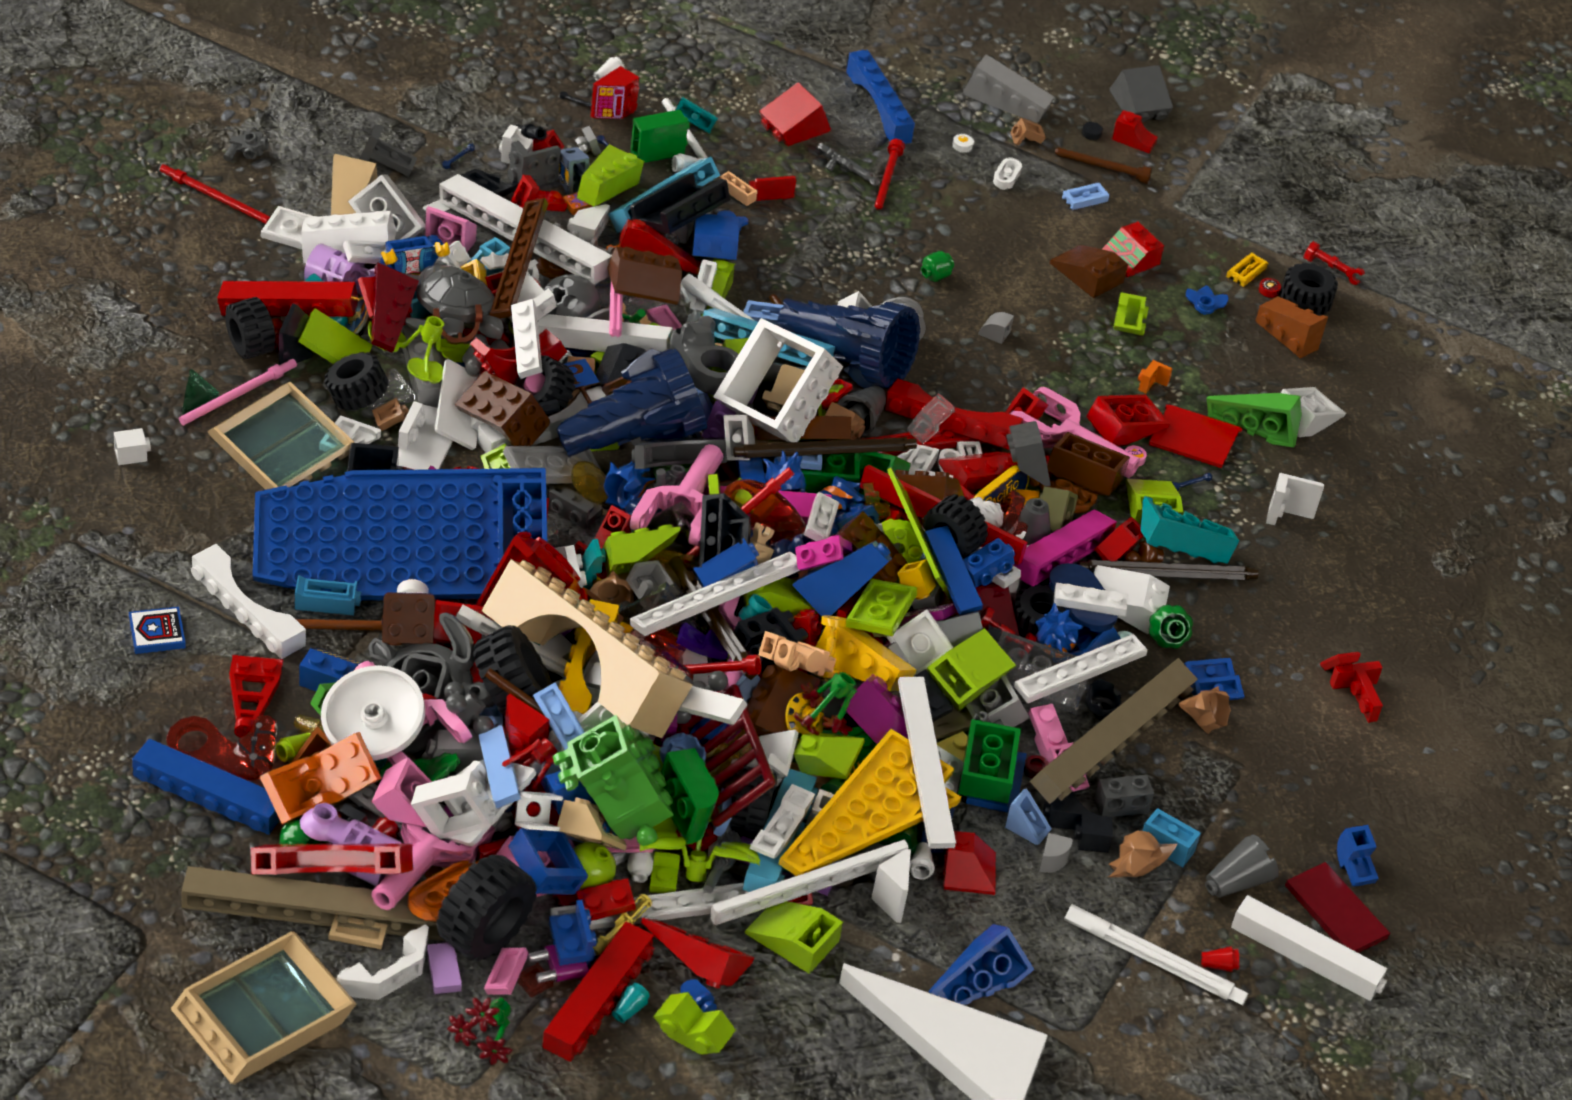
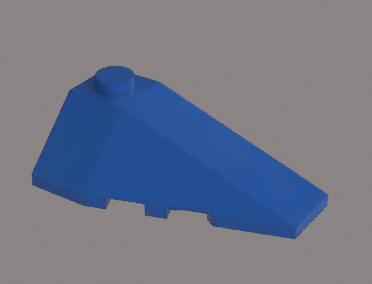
M993 924L966 948L928 992L961 1005H967L983 996L993 995L994 992L1016 986L1035 969L1009 927Z

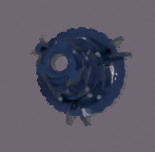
M786 298L783 300V307L779 312L776 323L777 326L789 332L836 346L834 358L850 364L844 368V372L864 389L871 386L889 389L897 379L904 380L915 360L920 340V323L916 310L904 304L885 302L882 305L864 309L853 305H848L847 308L838 305H823L812 301L806 304Z
M651 348L630 363L625 370L621 371L622 377L632 381L631 383L613 390L614 393L587 405L588 408L565 419L556 428L562 446L569 458L589 449H601L614 443L622 445L639 437L641 440L646 438L674 439L683 436L688 437L706 430L707 421L692 377L678 350L670 348L660 352Z

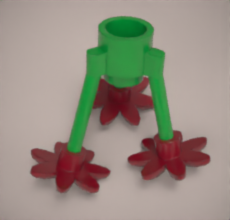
M840 672L835 673L820 688L816 687L814 689L810 681H808L807 686L802 684L801 689L805 693L802 695V698L805 700L810 699V707L814 708L816 706L817 708L811 715L808 714L806 717H802L795 712V720L802 727H806L809 733L819 735L820 733L812 725L816 721V716L834 696L839 699L846 697L838 715H831V719L822 716V720L824 721L823 727L832 728L833 734L839 731L842 735L847 736L848 732H851L853 728L846 725L847 721L843 717L851 698L857 692L854 688L856 682L847 673ZM831 686L830 693L827 695V697L825 699L821 697L823 695V692Z
M474 997L472 1001L475 1008L465 1009L467 1014L474 1016L469 1022L465 1021L463 1014H460L457 1019L452 1015L449 1017L452 1026L448 1027V1031L456 1033L454 1038L456 1043L462 1040L467 1047L471 1045L470 1040L477 1039L476 1035L471 1032L473 1026L479 1023L480 1029L484 1033L487 1030V1023L492 1026L499 1025L500 1028L495 1041L490 1036H487V1044L477 1043V1047L483 1051L480 1053L479 1058L486 1059L490 1057V1063L493 1066L497 1063V1060L508 1063V1058L505 1055L511 1054L513 1050L503 1047L505 1040L502 1038L506 1027L510 1024L507 1018L511 1013V1008L504 998L500 997L491 1003V998L488 997L482 1004L478 998Z

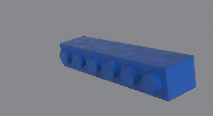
M150 738L132 758L133 776L139 780L146 781L160 787L164 791L181 796L187 801L204 806L210 811L227 816L233 821L250 826L256 831L269 835L280 821L265 788Z

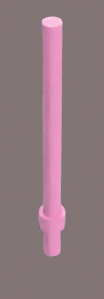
M290 359L281 365L276 364L268 368V371L179 417L180 423L184 426L272 379L275 381L283 377L285 372L297 367L296 361Z

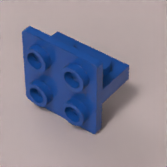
M582 900L576 901L575 913L549 916V927L559 965L586 962L589 971L591 963L595 962L593 946L597 945L595 931L590 930L589 927L591 925L590 911L584 908Z

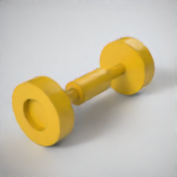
M824 615L822 616L821 624L831 626L830 636L826 640L825 651L830 652L829 656L832 657L835 656L837 640L834 638L835 628L846 627L847 619ZM834 668L832 673L825 671L823 676H816L832 678L835 673H840V670Z

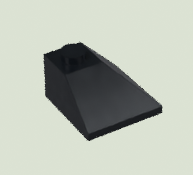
M292 303L279 331V365L290 359H294L298 363L312 358L314 351L298 342L309 316L297 304Z

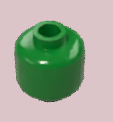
M936 251L923 258L921 272L930 281L938 282L952 274L954 261L950 254Z

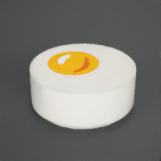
M958 134L954 137L952 146L958 152L967 153L973 149L974 140L969 135Z

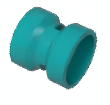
M753 594L748 600L749 605L743 607L738 615L741 620L764 612H770L772 606L760 595Z

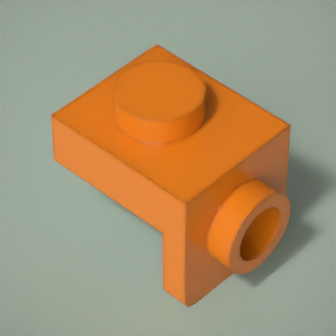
M1152 360L1146 369L1143 368L1138 376V381H1140L1138 391L1146 394L1154 382L1167 386L1173 369Z

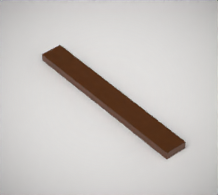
M545 198L525 202L489 314L490 316L499 319L512 316L511 305L518 302L548 206Z

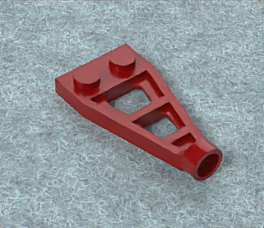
M232 656L229 681L236 721L234 733L237 737L249 739L254 736L256 723L260 722L280 685L283 659ZM242 682L265 683V686L261 692L244 691ZM242 701L258 703L256 710L241 709Z

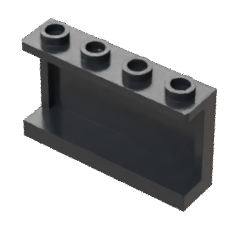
M688 173L630 206L633 220L638 219L645 222L646 225L656 231L671 234L728 202L730 195L727 180L719 179L704 187L696 185L694 174Z

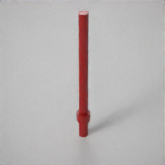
M162 164L160 167V172L172 177V180L179 184L184 183L264 224L270 219V216L187 176V173L180 169L175 170L165 164Z
M788 467L775 479L772 477L765 483L766 486L746 502L741 509L746 514L750 513L772 493L776 494L781 489V485L795 473ZM695 546L681 558L686 565L690 564L700 555V546Z

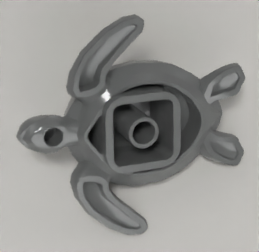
M442 264L428 266L422 270L420 275L403 273L419 280L416 295L420 304L432 315L433 308H439L440 319L444 322L443 329L448 335L458 338V333L461 332L463 334V329H474L476 321L475 304H481L483 323H480L479 331L486 337L501 339L504 330L503 325L507 324L510 320L508 317L499 319L489 315L494 302V295L484 282L471 273L457 267ZM408 317L405 319L406 325L415 331L418 330L420 325L424 326L426 320Z
M442 613L439 617V622L451 641L453 651L439 644L417 643L396 652L390 645L382 642L379 638H374L369 644L370 656L373 659L383 663L381 666L396 668L409 675L416 682L422 694H429L437 699H443L446 703L445 687L451 682H459L464 687V697L468 692H472L483 701L486 708L495 705L484 686L485 684L481 682L473 683V677L470 672V668L475 662L473 639L464 624L452 614ZM438 719L434 721L435 724L432 726L426 723L425 725L428 726L421 730L415 740L402 751L408 754L424 751L429 739H434L438 730L447 729Z

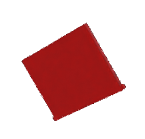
M1166 404V410L1163 415L1170 425L1168 428L1154 433L1149 445L1222 468L1239 432L1241 433L1243 429L1227 422Z

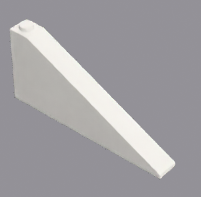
M844 963L839 984L971 1100L1026 1099L1044 1050L1047 1034Z

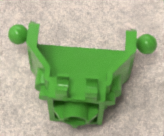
M617 715L567 742L568 749L553 755L554 764L559 765L561 772L558 774L560 783L565 782L567 791H571L578 786L580 781L594 799L610 828L620 839L636 837L637 842L642 846L652 844L658 837L657 832L652 827L673 816L670 806L673 800L664 788L667 782L658 770L661 768V764L656 755L653 754L655 746L648 736L644 737L639 730L632 728L629 724L626 725Z

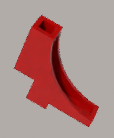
M545 329L539 334L542 356H548L559 361L568 352L562 342L549 330ZM476 337L470 345L475 351L473 356L482 364L483 371L480 375L486 371L515 385L516 378L519 377L515 347L509 349L490 348Z

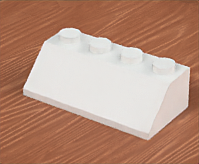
M391 211L305 218L301 231L304 266L312 250L321 243L345 253L343 247L345 240L373 242L395 240L397 231Z

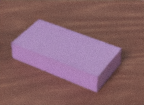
M449 943L427 945V957L434 994L461 991L462 984L455 948Z

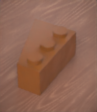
M1276 297L1260 305L1255 322L1299 358H1302L1319 349L1328 317L1325 315L1318 316L1313 314V310H1303L1298 308V304L1281 297Z

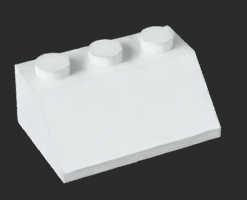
M380 175L348 201L356 213L391 211L397 231L395 240L414 238L426 229V224L388 175Z

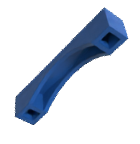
M868 50L849 52L846 72L854 84L862 85L871 94L880 113L884 132L889 141L900 139L904 144L911 143L915 123Z

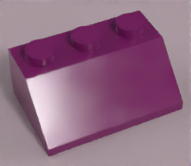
M872 674L856 688L857 692L851 698L846 712L876 744L882 740L890 729L908 739L901 698L893 695L887 689V684L882 678Z

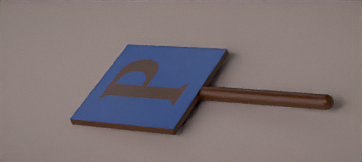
M581 359L564 363L574 373L575 389H580L587 403H591L592 401L584 387L597 385L600 382L587 360Z

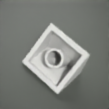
M910 849L901 851L878 866L871 898L897 923L902 921L908 893Z

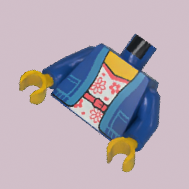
M426 236L385 242L387 253L381 252L380 263L401 273L420 275L424 268L433 266L439 257L449 255L450 249L448 242L443 245L435 242L433 247Z

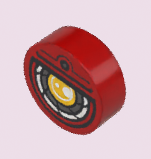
M1272 278L1261 280L1259 285V292L1268 298L1277 297L1281 290V284Z

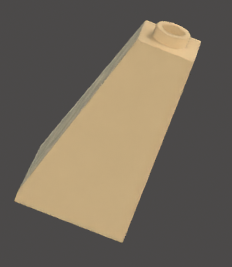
M334 154L331 215L356 213L348 201L378 178L376 163Z

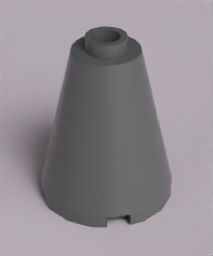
M871 386L843 396L836 404L856 413L865 421V430L860 437L863 438L873 431L886 404L887 394L881 387Z
M1040 498L1029 499L1014 522V528L1010 534L1016 536L1025 531L1026 534L1023 540L1028 542L1027 545L1033 544L1051 534L1049 505L1047 502Z
M1252 834L1245 837L1206 876L1207 882H1205V886L1208 892L1220 898L1276 879L1279 876V869L1275 858L1270 859L1266 853L1270 849L1256 835Z

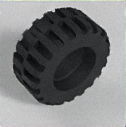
M506 625L478 640L473 648L475 664L485 684L484 686L494 704L497 705L498 710L505 717L506 700L509 694L484 677L489 668L533 699V694L553 684L535 647L528 640V637L522 633L521 629L514 625Z
M489 855L488 858L484 857L477 864L471 865L469 870L458 878L457 883L452 885L448 896L442 902V908L438 912L437 929L440 937L470 960H486L491 955L500 952L502 947H506L513 936L518 934L521 926L526 923L527 916L534 907L533 902L536 901L537 889L533 878L503 855Z

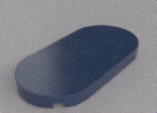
M1060 564L1050 572L1048 584L1053 593L1056 583L1105 590L1089 569L1078 564ZM1063 607L1065 611L1070 610L1069 616L1074 623L1082 625V627L1090 628L1089 631L1104 632L1112 629L1118 618L1117 615Z

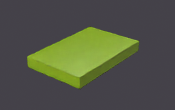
M316 308L312 311L298 341L332 364L350 354H357L359 352L370 353L373 346Z
M871 578L847 617L846 627L893 637L917 596V587Z

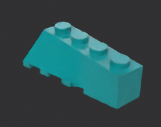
M1145 496L1143 499L1141 532L1148 544L1154 547L1159 545L1167 547L1173 552L1182 551L1194 558L1204 557L1213 563L1222 562L1228 564L1240 541L1232 529L1207 519L1201 522L1196 516L1184 511L1183 515L1172 509V506L1165 503L1162 506L1153 504V499Z

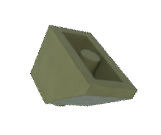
M1044 486L1039 498L1049 505L1050 526L1052 532H1055L1057 529L1072 522L1078 495L1068 490Z

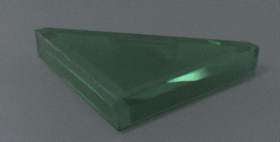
M193 369L189 370V378L182 406L183 415L219 397V391Z

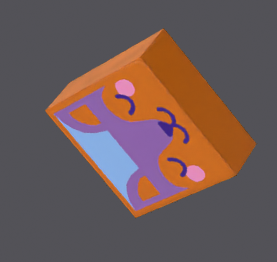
M578 192L563 196V199L568 204L567 209L572 215H575L578 210L592 207V205L577 199Z

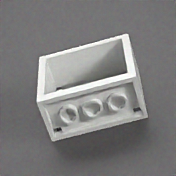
M761 318L713 397L722 405L735 411V415H748L751 424L789 443L798 442L801 436L804 435L810 421L816 416L817 409L822 401L828 396L829 390L834 381L838 379L843 366L826 349ZM786 344L812 357L778 416L773 420L747 407V404L781 348Z

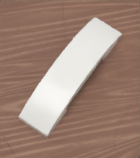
M792 784L783 796L779 809L764 830L761 829L752 842L750 849L772 859L778 857L801 825L814 800L815 793Z

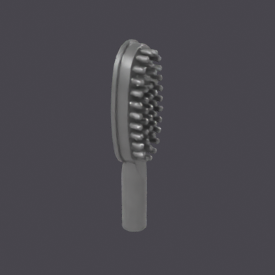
M729 830L728 833L725 832L720 837L716 846H721L723 842L742 841L738 832L735 833L734 830L730 832ZM715 855L712 861L713 868L703 887L704 891L712 893L722 872L730 869L737 859Z

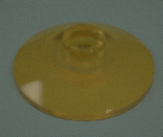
M588 461L577 462L571 470L572 482L577 491L585 499L593 503H602L607 500L608 496L603 487L606 478L605 474L593 463Z

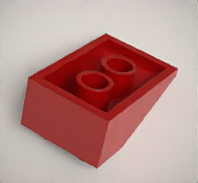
M1146 394L1098 396L1086 415L1093 428L1105 440L1116 446L1131 444L1168 428L1170 425L1169 421Z

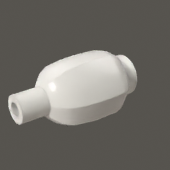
M653 852L629 854L627 868L632 875L633 881L645 882L652 873Z

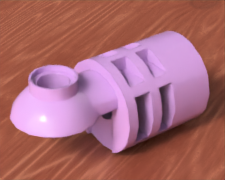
M321 243L312 250L308 257L304 270V279L306 280L315 273L324 282H355L357 293L363 297L357 279L361 277H375L376 274H374L375 268L367 269L364 267V263H350L347 260L346 253Z
M327 803L317 804L314 808L304 813L300 820V827L310 838L328 841L332 844L402 843L356 819L348 822L340 818L335 807ZM348 872L374 886H377L387 875Z

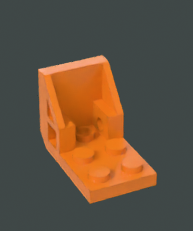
M360 732L346 737L314 756L299 759L260 776L282 824L301 818L304 813L314 808L317 804L327 803L334 806L382 779Z

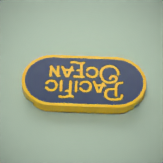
M1018 465L1012 466L980 490L974 498L981 497L983 501L999 503L1002 512L1005 514L1015 506L1016 489H1027L1029 475L1019 470Z

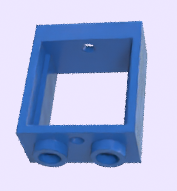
M520 828L508 845L519 867L533 878L537 889L536 894H576V891L580 889L588 878L585 869L563 833ZM537 851H547L555 868H546Z

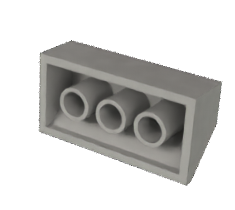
M411 328L403 329L406 341L416 332ZM421 333L406 348H402L406 366L411 358L424 359L428 343L422 340ZM433 344L429 361L438 362L444 368V362L447 359L443 357L441 352L437 351ZM408 371L415 402L438 408L441 382L434 384L429 381H423Z

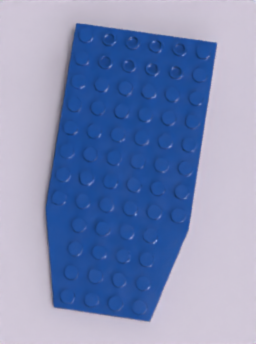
M546 468L352 470L345 472V475L333 477V475L325 476L323 480L309 483V480L299 482L297 486L287 487L285 485L255 492L253 581L296 589L298 575L307 579L347 583L357 581V591H361V600H384L385 593L397 592V587L401 582L416 579L427 585L429 588L428 593L433 594L435 599H479L512 539L519 532H530L531 538L537 539L540 537L547 541ZM321 588V591L331 592V589Z

